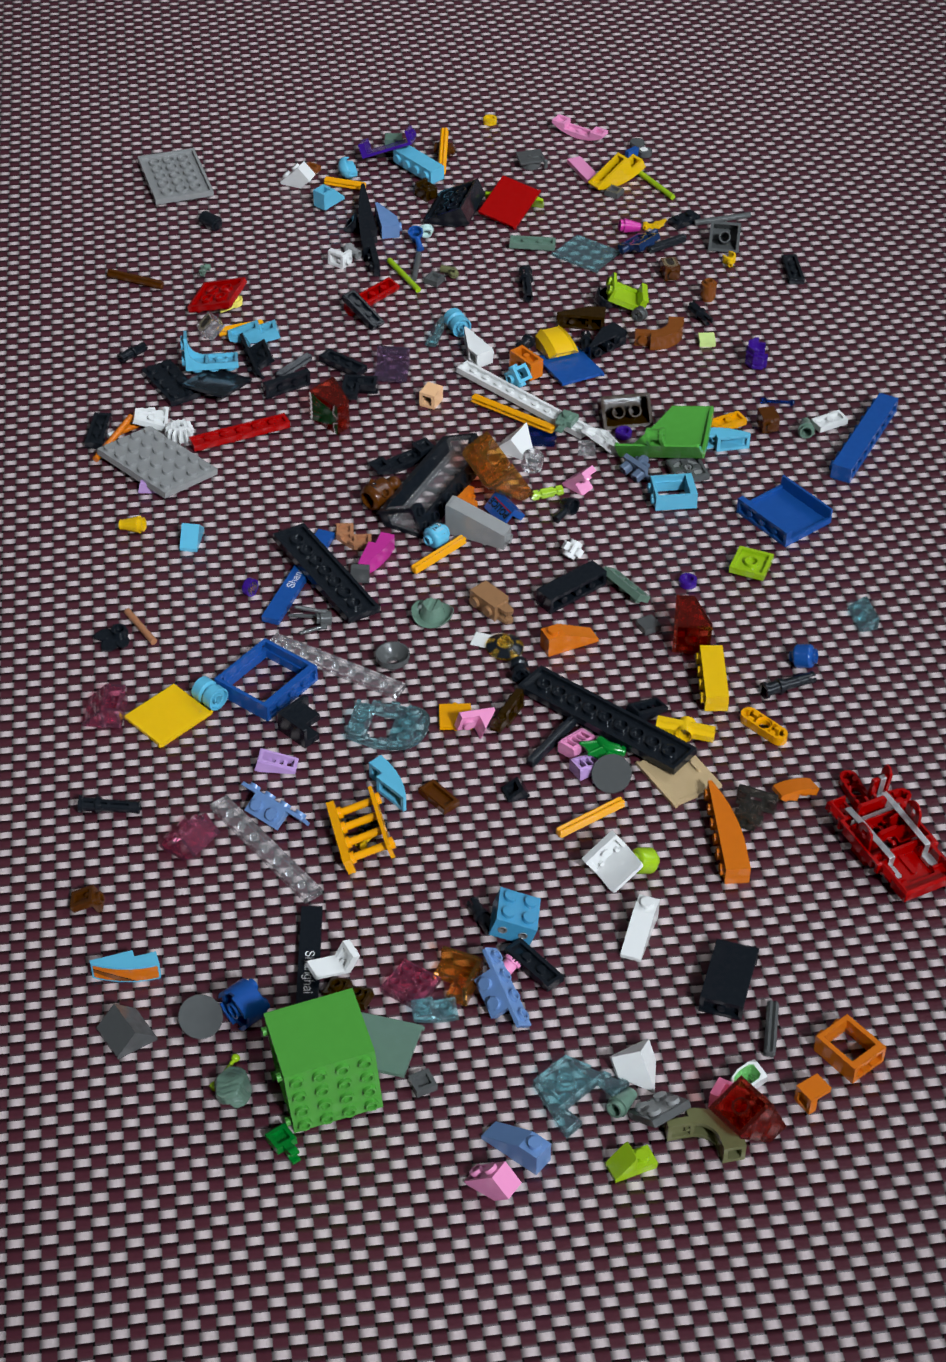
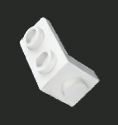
M350 939L344 940L335 955L308 960L306 966L313 977L319 980L351 973L360 955Z

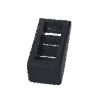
M657 697L627 704L626 710L648 721L668 711V706Z

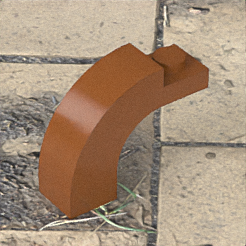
M668 316V324L661 329H635L634 346H648L650 350H663L675 346L683 337L684 317Z

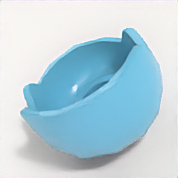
M342 157L338 162V171L345 179L358 176L354 162L347 160L349 157Z

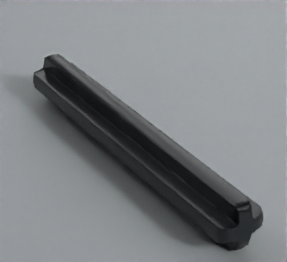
M568 716L526 758V764L535 767L576 726V719Z

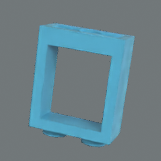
M692 473L650 476V483H647V492L651 493L650 502L654 504L655 511L697 508L698 493ZM659 491H685V494L658 495Z

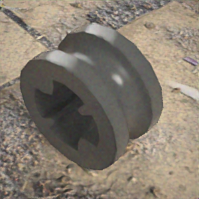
M638 306L632 311V317L637 322L643 321L648 316V312L643 306Z

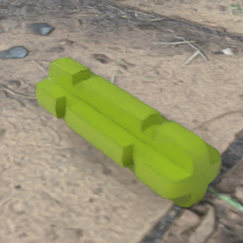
M562 485L554 486L555 488L552 486L539 489V491L533 490L530 492V497L532 501H536L539 498L545 499L555 497V495L560 496L564 494V488Z

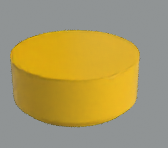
M492 114L485 115L483 117V124L487 126L496 125L497 117Z

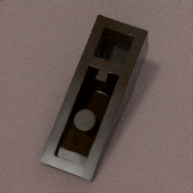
M587 306L557 312L556 327L559 325L562 328L600 331L605 326L606 307Z

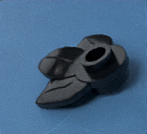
M115 624L111 629H102L93 636L94 639L102 641L101 650L103 652L113 651L117 647L124 649L130 642L128 629L123 624Z

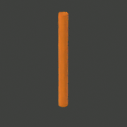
M129 414L103 446L117 440L132 422V414ZM97 453L93 456L95 462L102 458Z

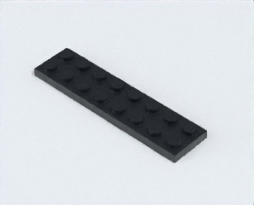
M304 523L273 533V540L348 624L380 612V606Z

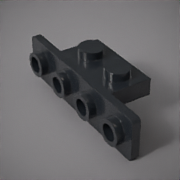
M241 333L240 337L242 340H240V343L248 357V362L252 366L251 369L256 376L259 375L261 379H264L265 377L261 369L275 361L265 339L251 347L250 342Z

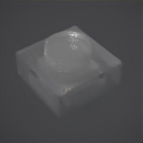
M578 440V456H595V441Z

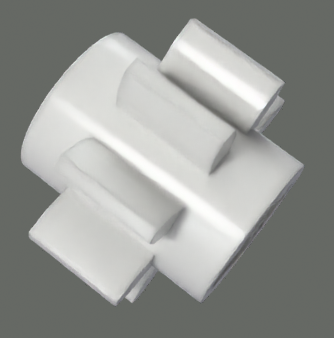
M572 538L570 541L565 540L561 546L564 549L562 554L574 561L576 557L581 558L584 551L581 549L583 545Z

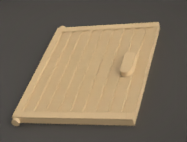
M696 755L674 775L647 760L635 762L636 766L673 808H678L681 804L703 796L704 789H707L709 780H712L718 789L722 788L719 780Z

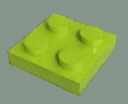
M739 546L729 566V573L764 581L774 560V554Z

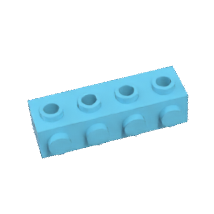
M408 145L393 150V162L421 179L426 177L428 182L432 184L444 179V165L412 146Z

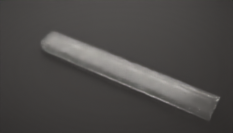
M276 633L270 639L273 643L313 663L320 670L393 699H397L406 688V683L279 633Z
M227 795L210 804V809L305 904L323 894L322 888Z

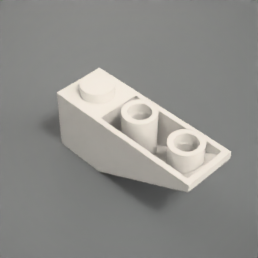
M465 326L464 343L468 361L479 367L493 363V348Z

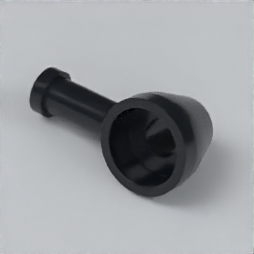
M574 497L563 498L560 501L562 510L553 516L554 522L560 523L567 514L575 515L580 507L579 500Z

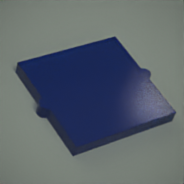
M528 426L532 446L555 447V440L557 439L555 432L549 434Z

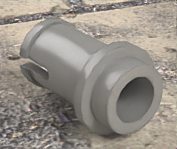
M346 243L344 245V252L350 249L355 259L358 260L362 257L363 252L354 247V244Z

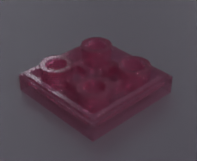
M404 959L380 986V992L417 1011L441 983V977Z

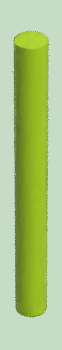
M643 171L638 174L671 200L675 199V195L649 175Z
M392 258L387 259V263L416 293H419L421 288Z

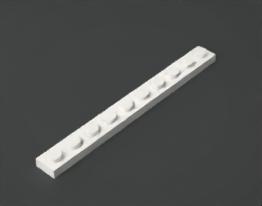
M468 360L456 367V373L547 422L558 426L555 422L562 410ZM578 420L572 428L566 427L564 431L582 439L586 436L581 432L583 425H590Z

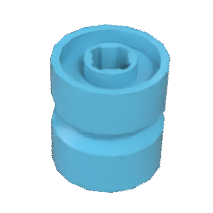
M451 308L444 314L443 321L456 337L464 336L465 326L471 329V322L460 309Z
M207 676L200 677L194 683L191 694L195 699L213 711L220 709L228 698V691L221 685H217L215 681Z

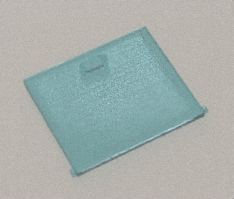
M576 235L558 250L551 253L556 258L598 273L602 267L620 254L619 250L580 235Z

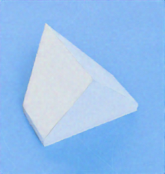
M527 422L503 439L495 448V451L526 461L533 453Z
M645 1039L609 1056L617 1078L655 1093L656 1058L649 1039Z

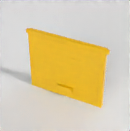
M172 684L126 714L124 719L155 742L158 748H162L212 715L213 711L208 710L177 685Z

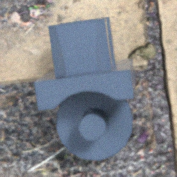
M626 453L623 456L624 462L619 466L620 471L624 475L633 471L631 478L636 483L643 479L646 481L650 480V475H648V468L650 467L648 456L641 455L640 457L636 456L633 458Z

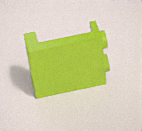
M613 272L611 277L607 278L606 294L609 302L632 311L638 306L646 308L649 303L647 284L641 283L637 290L617 282V273Z

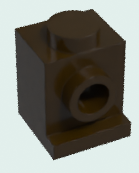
M425 177L415 182V196L425 202L435 199L437 197V186L428 182V178Z

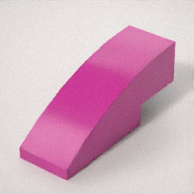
M380 532L376 543L368 542L358 564L370 565V573L378 569L395 549V534Z

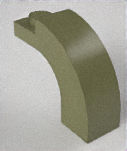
M690 1108L685 1111V1117H674L665 1123L664 1134L667 1141L699 1137L708 1140L716 1147L722 1164L745 1159L747 1145L741 1131L729 1118L716 1111L704 1108Z

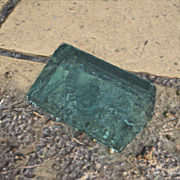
M441 316L433 326L425 346H437L444 331V316Z
M867 596L848 606V610L860 632L878 630L879 617Z

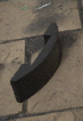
M425 437L411 443L412 449L388 460L383 456L368 462V466L380 475L398 473L421 462L434 445Z

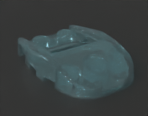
M357 699L346 729V739L373 749H410L418 745L426 736L430 725V717L424 709L413 705L404 707L400 706V702L392 701V704H382L381 700H373L372 704L361 703V699ZM374 715L395 719L389 738L380 737L376 739L367 734Z

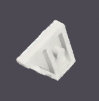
M155 407L135 408L133 424L144 427L150 426L158 431L165 432V427L168 423L169 407H163V410H156Z
M583 425L582 433L605 448L608 453H617L614 445L618 441L608 430Z

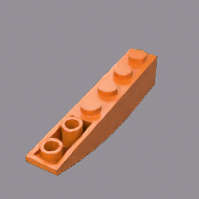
M709 780L707 789H704V801H708L706 806L707 815H711L709 825L710 830H714L712 840L713 845H717L715 855L716 860H720L718 865L719 875L723 876L724 884L749 883L751 867L740 824L724 795L714 782Z

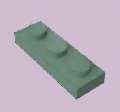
M511 235L509 248L516 250L555 251L556 238Z
M604 567L607 571L606 579L613 584H617L619 586L618 589L623 593H628L632 601L648 603L651 597L616 568Z

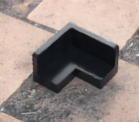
M345 374L341 390V409H345L347 399L358 400L359 393L377 394L378 376Z
M306 694L277 712L278 730L303 748H307L319 739V733L310 726L320 720V714L309 707V700Z

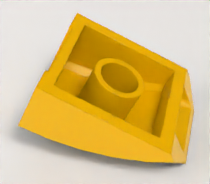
M559 325L544 330L540 329L535 335L536 349L548 359L579 352L571 336Z

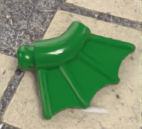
M599 736L596 740L579 742V745L586 749L587 755L597 760L608 754H617L622 757L626 754L625 746L610 742L603 736Z

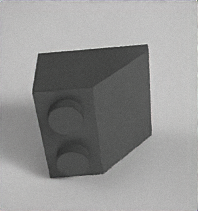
M711 221L708 251L724 253L733 251L738 254L741 223Z

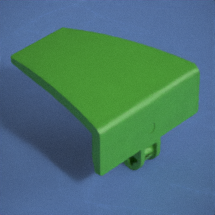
M672 406L651 428L647 427L645 434L634 444H619L615 442L614 447L619 457H623L627 453L632 457L646 455L648 458L704 459L712 426L714 407Z

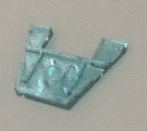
M564 1055L533 1080V1086L563 1135L568 1138L582 1126V1121L568 1110L572 1105L596 1086H599L613 1097L628 1088L629 1082L623 1078L620 1081L611 1077V1073L606 1071L601 1073L592 1069L591 1065Z

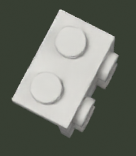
M613 830L582 857V860L613 893L617 892L643 867V863Z

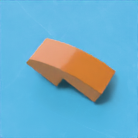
M810 778L785 780L773 785L771 788L782 801H797L800 795H817L819 791L817 785Z

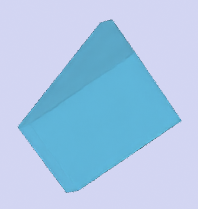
M182 523L180 551L198 552L204 533L203 526L200 524Z

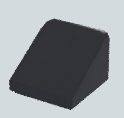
M515 777L501 787L509 803L530 797L524 783L518 777Z

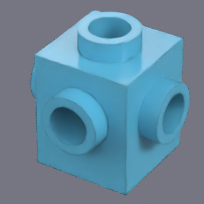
M526 363L519 366L514 364L508 367L509 371L504 373L506 381L519 388L527 385L526 381L533 378Z

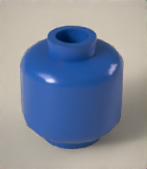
M796 644L793 651L789 652V660L793 662L796 668H812L818 662V650L812 644Z

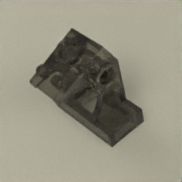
M740 784L736 797V803L739 804V807L734 811L740 827L753 832L757 827L761 828L764 812L775 814L779 795ZM751 796L762 799V801L751 799Z

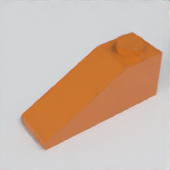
M555 624L541 628L540 646L548 657L599 642V638L590 627Z

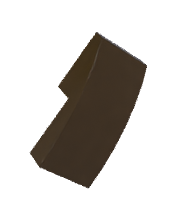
M331 977L323 991L324 996L353 988L360 1010L366 1011L374 997L373 989L353 986L351 979Z

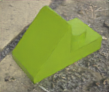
M626 1142L605 1162V1166L614 1182L617 1183L657 1168L658 1161L648 1144L632 1149L629 1142Z

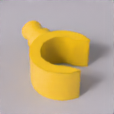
M729 251L728 257L722 254V262L727 264L728 267H732L736 261V253Z

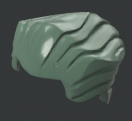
M227 1067L215 1079V1095L220 1104H231L234 1108H240L247 1104L251 1097L252 1086L243 1068Z

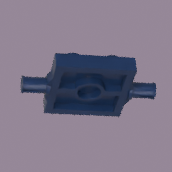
M654 228L646 233H637L618 244V249L621 254L633 250L641 252L645 250V247L654 245L661 238L658 230Z

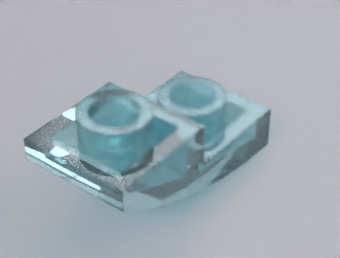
M433 997L411 1000L414 1022L440 1023L459 1020L455 997L434 1001Z

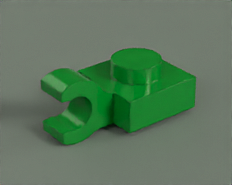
M285 1123L265 1134L266 1141L278 1155L285 1152L292 1165L301 1161V1158L297 1155L300 1152L295 1146L298 1143L297 1137Z

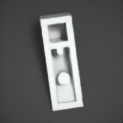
M639 894L632 912L620 957L641 962L658 919L660 899Z

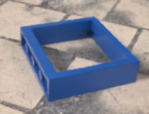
M264 638L221 674H218L214 681L217 685H221L228 691V700L268 722L277 715V712L289 705L318 680L317 666ZM267 657L295 672L297 675L265 702H262L233 686V684Z

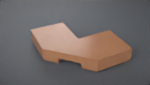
M336 523V540L352 550H365L368 542H372L371 534H354L353 523Z

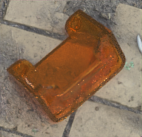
M488 431L464 448L462 452L463 457L489 491L520 501L534 494L514 465H510L509 459Z

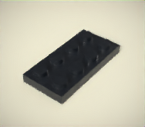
M170 359L141 369V375L170 407L201 397L199 391L182 387V383L189 379Z

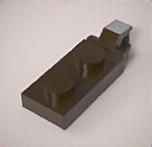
M516 688L513 694L509 695L505 705L499 709L497 717L492 718L490 723L491 731L501 733L505 727L508 728L525 705L523 689Z

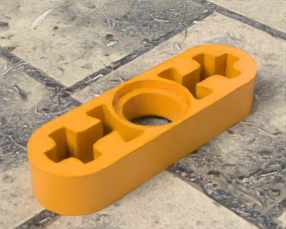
M745 707L741 710L740 722L774 745L781 746L786 744L788 731L755 708ZM764 724L768 728H761L759 725Z

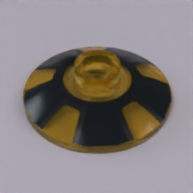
M508 633L493 635L486 643L487 652L499 660H511L514 657L520 656L524 649L523 642L517 636Z

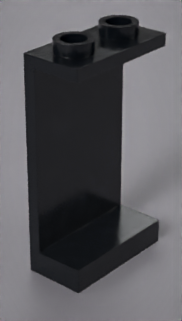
M720 939L716 940L701 991L698 1011L742 1021L754 968L757 966L759 948Z

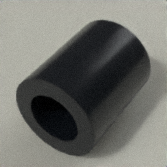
M203 211L199 216V224L213 231L219 230L222 226L221 217L213 213Z

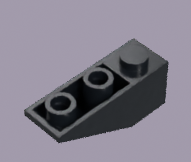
M615 322L602 327L589 345L588 357L593 360L625 345L627 330Z

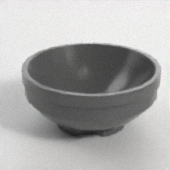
M386 642L376 649L375 657L380 666L390 671H395L408 663L410 651L406 645L400 642ZM389 661H397L398 663H396V664H389L388 662H389Z

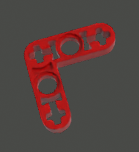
M842 771L839 775V786L852 806L857 799L859 803H862L861 795L867 789L854 771ZM905 788L889 790L894 799L901 798L906 805L911 800L912 794ZM858 791L861 795H854L852 792Z

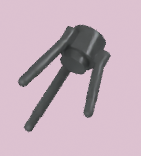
M295 605V609L316 612V614H288V617L316 618V624H320V626L300 631V635L327 629V625H332V613L327 611V609Z

